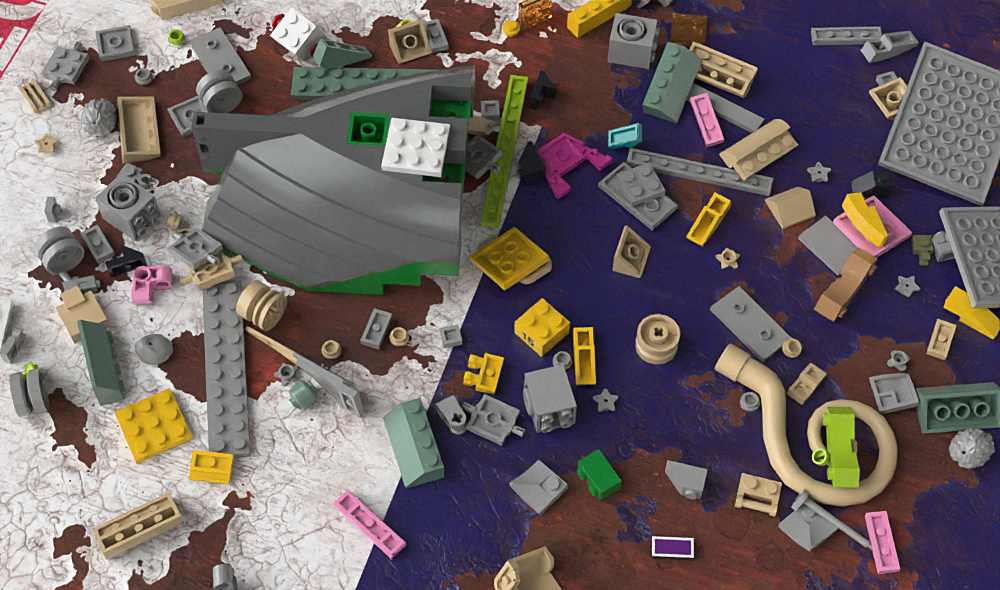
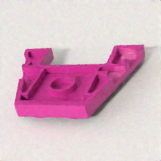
M566 133L561 134L537 150L546 168V178L557 200L571 190V187L561 176L585 160H589L601 171L611 164L613 159L608 155L604 156L598 153L595 148L591 149L585 146L583 142Z

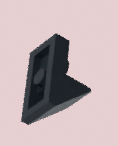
M540 70L530 97V108L537 110L539 103H543L544 97L556 99V88L542 70Z
M121 244L123 256L105 262L111 278L136 270L138 267L147 266L142 252Z

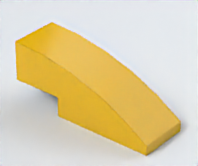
M714 192L686 238L703 247L731 207V200Z
M861 192L847 194L842 207L851 222L869 241L879 248L883 247L888 234L875 206L868 207Z
M956 286L947 297L943 308L960 316V322L994 340L1000 331V320L988 308H972L968 293Z
M593 327L573 328L576 385H596Z

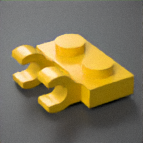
M485 353L484 358L470 355L468 367L472 369L481 368L479 375L465 372L463 384L467 386L476 385V391L495 395L504 357Z

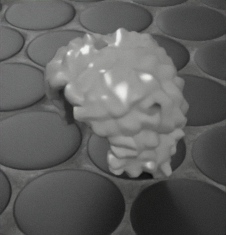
M105 98L90 100L89 103L85 104L80 117L83 130L90 135H96L97 133L104 135L111 132L112 127L115 126L117 121V108Z
M967 428L963 432L959 431L955 438L951 440L949 446L950 456L953 461L959 462L961 468L973 469L983 466L990 456L995 453L993 437L990 433H985L979 428Z

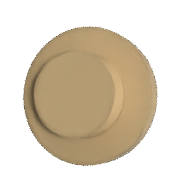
M176 211L173 214H169L167 225H170L169 229L171 230L173 228L178 229L181 215L177 214Z
M401 327L395 328L389 335L390 342L395 346H403L408 342L409 334Z
M789 338L784 341L782 349L787 357L795 358L801 353L802 346L798 340Z
M329 340L322 346V354L327 359H335L341 354V346L336 341Z

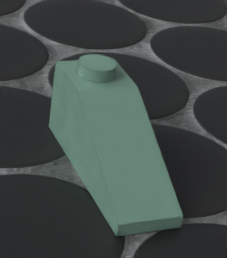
M319 39L313 55L318 66L325 69L328 67L338 68L372 57V54L366 47Z

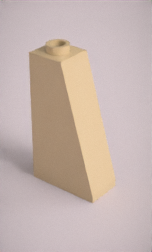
M151 0L152 6L150 8L155 16L158 15L161 20H166L222 4L224 0Z

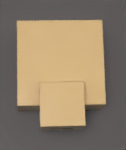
M77 285L60 294L64 303L55 308L74 344L81 341L78 320L105 324L106 328L110 327L92 291L82 294Z

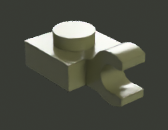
M912 235L913 254L919 255L920 266H928V260H930V255L933 253L931 235Z

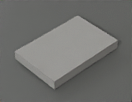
M824 216L800 234L798 238L837 276L840 275L839 273L851 253L858 248L827 216Z

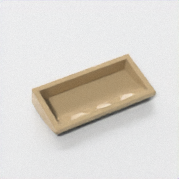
M117 97L122 162L134 163L159 157L160 145L154 97Z

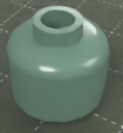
M301 380L289 390L291 396L289 401L296 409L300 406L305 410L317 401V393L319 391L309 380L307 382Z

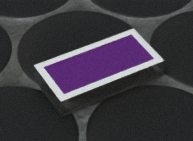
M652 536V559L693 560L694 538Z

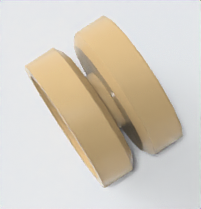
M655 314L644 318L638 326L635 342L636 351L641 359L655 365L665 364L672 360L677 353L680 338L679 326L666 315Z

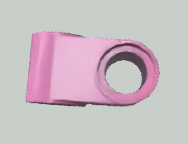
M165 265L136 268L131 290L132 303H153V290L170 289L172 268Z

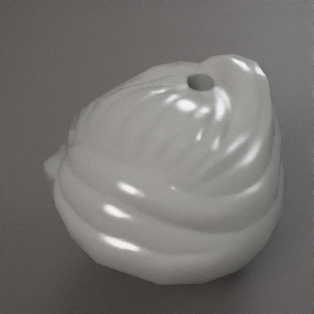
M161 334L144 336L135 345L136 355L146 364L156 365L167 361L173 352L171 342Z

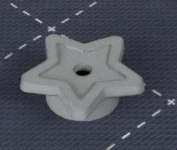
M817 162L815 167L808 168L807 171L811 174L813 182H828L827 174L831 169L823 167L820 162Z
M914 276L909 278L898 277L899 284L895 290L901 294L910 297L914 291H920V287L915 284Z
M282 363L279 371L274 373V376L281 379L283 386L290 381L297 382L296 372L298 366Z
M604 389L602 394L594 396L593 400L598 403L599 412L602 410L615 411L614 403L619 397L611 395L607 389Z

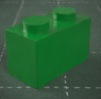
M600 450L579 460L577 470L579 477L582 480H586L589 485V491L593 496H597L600 501L621 489V479Z

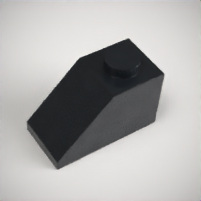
M532 141L527 143L518 161V169L516 170L519 180H523L525 186L546 178V168Z
M874 170L851 181L850 185L852 193L861 192L863 198H870L873 195L876 198H889L894 183L891 170Z

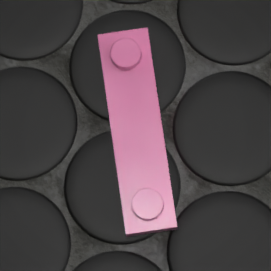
M349 490L333 503L337 510L390 559L395 557L406 546V542Z

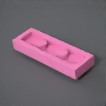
M704 93L691 97L690 103L706 147L723 143L724 137L708 94Z
M887 511L866 513L865 520L878 574L899 572L900 566Z

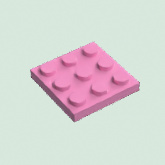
M874 195L866 199L865 202L868 207L875 206L888 234L883 247L879 248L869 241L854 226L846 212L837 216L833 221L857 247L876 258L912 235V232Z

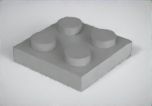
M650 163L616 174L615 179L631 207L665 195V189Z

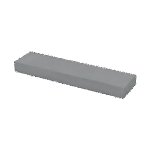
M881 27L812 28L811 37L813 45L865 44L867 40L881 39L882 31Z

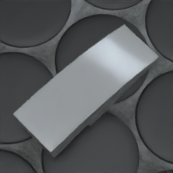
M911 31L883 34L881 39L867 40L861 52L869 63L878 62L916 47L919 42Z

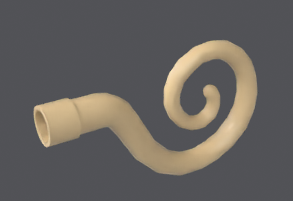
M730 343L726 347L715 366V371L734 382H740L760 395L763 417V440L770 464L785 485L799 494L803 489L809 492L808 498L812 501L841 507L865 503L885 489L891 481L897 465L898 447L893 430L881 414L859 401L844 399L826 402L817 408L809 419L807 429L809 446L813 452L819 448L827 451L821 438L823 414H827V407H852L855 417L868 424L876 436L879 447V459L873 472L866 479L859 482V487H833L832 484L815 480L804 473L791 456L786 437L785 389L777 374L767 366L751 358L750 354ZM856 440L851 441V444L854 446V452L857 453Z

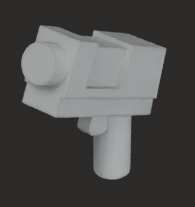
M65 270L59 273V276L64 280L62 282L65 289L64 292L77 285L81 293L92 291V293L98 292L97 288L101 287L100 281L96 280L94 275L83 278L78 276L71 278Z

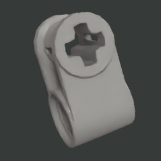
M454 395L435 404L440 417L445 421L453 434L461 435L466 432V415Z

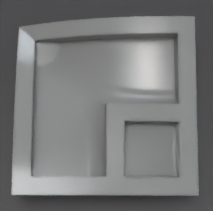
M896 373L869 377L879 414L882 415L919 406V400L909 374Z
M540 460L509 483L510 487L540 516L569 488L565 481Z
M804 503L797 511H793L780 522L778 526L792 540L809 552L827 540L838 529V527Z

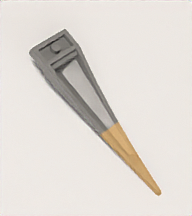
M248 326L244 328L246 332L269 345L301 368L321 385L346 411L359 418L365 413L359 391L353 387V382Z

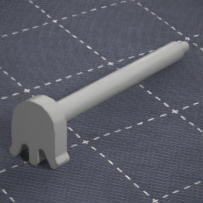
M803 489L796 497L791 507L792 509L797 511L804 503L864 547L872 550L870 541L809 499V492Z

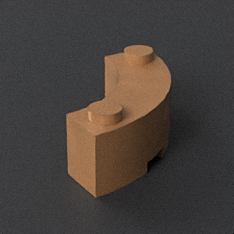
M859 247L855 249L840 271L841 277H838L834 283L832 282L821 295L814 310L833 322L838 317L842 318L847 311V305L854 298L868 275L872 276L877 268L875 263L878 259Z

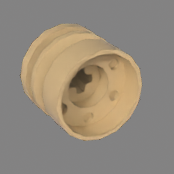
M255 280L244 289L239 297L236 313L242 318L252 321L254 325L262 330L268 331L279 322L287 306V297L276 290H271L269 286L259 280Z

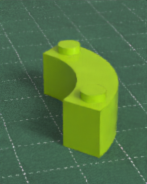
M827 407V414H823V425L826 426L827 452L830 455L829 467L827 469L828 480H832L833 487H859L860 467L856 452H854V446L851 444V441L855 440V413L852 407Z

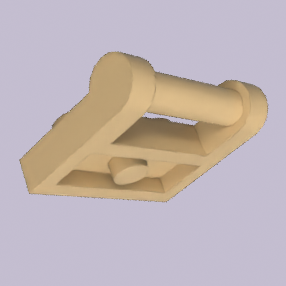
M742 473L735 507L754 509L769 513V516L775 517L782 483ZM743 496L771 502V505L743 499Z

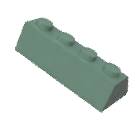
M667 42L643 102V113L678 123L702 59L684 46Z
M78 320V328L92 389L100 406L124 400L122 392L125 391L123 380L119 381L118 375H121L119 363L115 364L114 359L118 357L115 347H111L110 342H114L111 330L107 331L105 324Z
M994 382L916 388L919 406H916L923 434L962 431L967 428L987 429L1000 427V387Z
M421 398L399 404L385 415L383 420L405 489L444 478V466Z

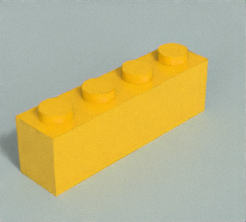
M590 0L568 13L567 28L579 38L614 17L616 13H621L631 7L632 0Z

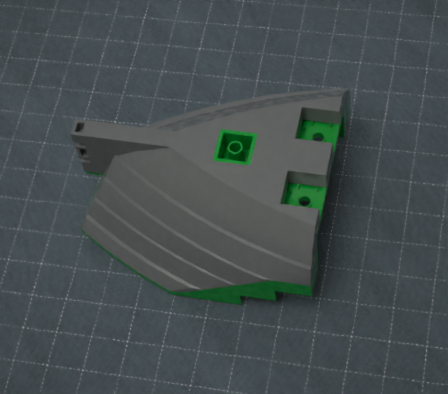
M475 65L429 71L374 82L326 95L270 116L194 112L191 129L193 136L196 137L195 144L198 155H200L203 172L222 173L219 184L207 200L202 231L220 242L223 249L232 255L237 256L240 254L243 261L306 291L383 295L385 284L421 286L422 274L459 276L462 244L461 210L470 118H473ZM391 118L450 124L441 177L382 170L381 165ZM442 179H447V180H449L448 183H447V182H439V181L442 180Z

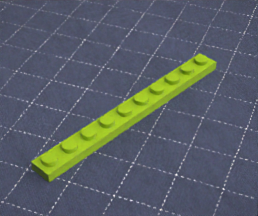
M510 75L496 147L502 151L503 155L494 163L500 167V171L498 173L491 171L481 226L500 227L528 77Z

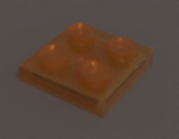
M525 0L519 3L518 23L521 30L531 28L542 21H547L552 16V0Z
M673 13L670 42L677 45L691 46L694 41L705 46L707 16Z

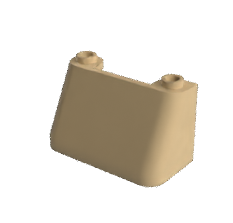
M546 546L507 560L494 580L496 590H562L550 573L554 566V558Z

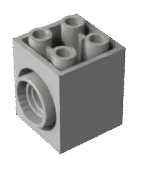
M616 13L609 41L608 62L649 69L650 62L654 63L655 50L658 44L657 38L660 27H657V20Z
M122 173L95 198L102 218L134 241L143 236L152 224H155L161 216L155 196Z
M564 365L525 373L523 398L529 416H532L536 433H547L555 428H568L575 424L577 405Z

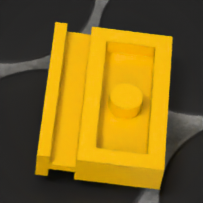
M193 450L188 479L230 485L234 455Z

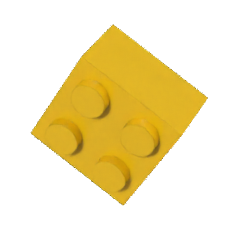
M543 298L515 321V334L541 357L569 334L570 322Z

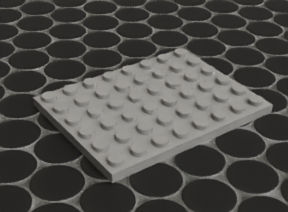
M924 42L877 165L982 206L1000 159V71Z

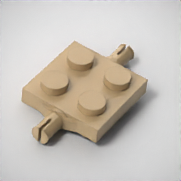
M220 252L215 255V257L220 259V263L217 266H214L209 261L203 263L195 270L188 266L190 275L179 280L182 286L194 282L200 291L208 289L215 284L235 277L233 265L243 262L240 254L229 258L225 256L224 252Z

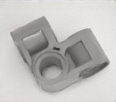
M221 564L213 567L214 590H238L237 579L230 565Z

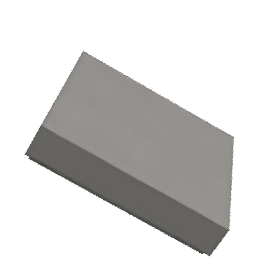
M130 25L95 31L101 62L136 55Z
M198 96L167 109L183 138L193 134L191 126L194 112H207Z

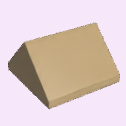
M422 19L388 30L389 44L398 64L432 53Z
M900 77L869 90V94L887 119L895 120L907 85Z
M795 187L765 199L766 204L782 229L816 216L810 190Z
M624 226L614 256L613 271L640 278L651 246L628 226Z

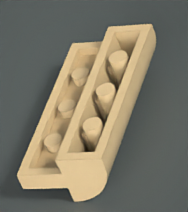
M693 41L689 50L702 59L695 78L744 98L750 90V85L758 68Z
M774 119L719 155L729 169L734 167L744 181L796 148L798 144L788 132L790 126L781 119Z
M168 492L93 528V532L107 560L184 523Z

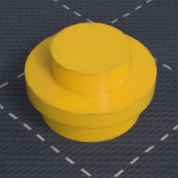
M513 20L507 21L503 24V31L507 36L514 37L519 33L520 25Z

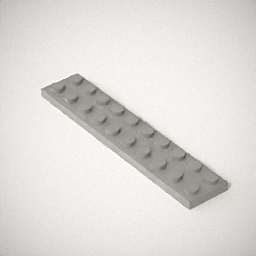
M241 281L223 282L202 290L209 452L233 454L234 458L250 457L243 318L236 313L237 302L242 294Z

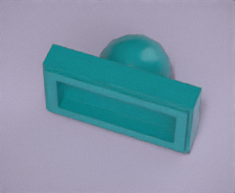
M640 123L609 130L608 148L610 149L624 146L633 148L642 142V125Z

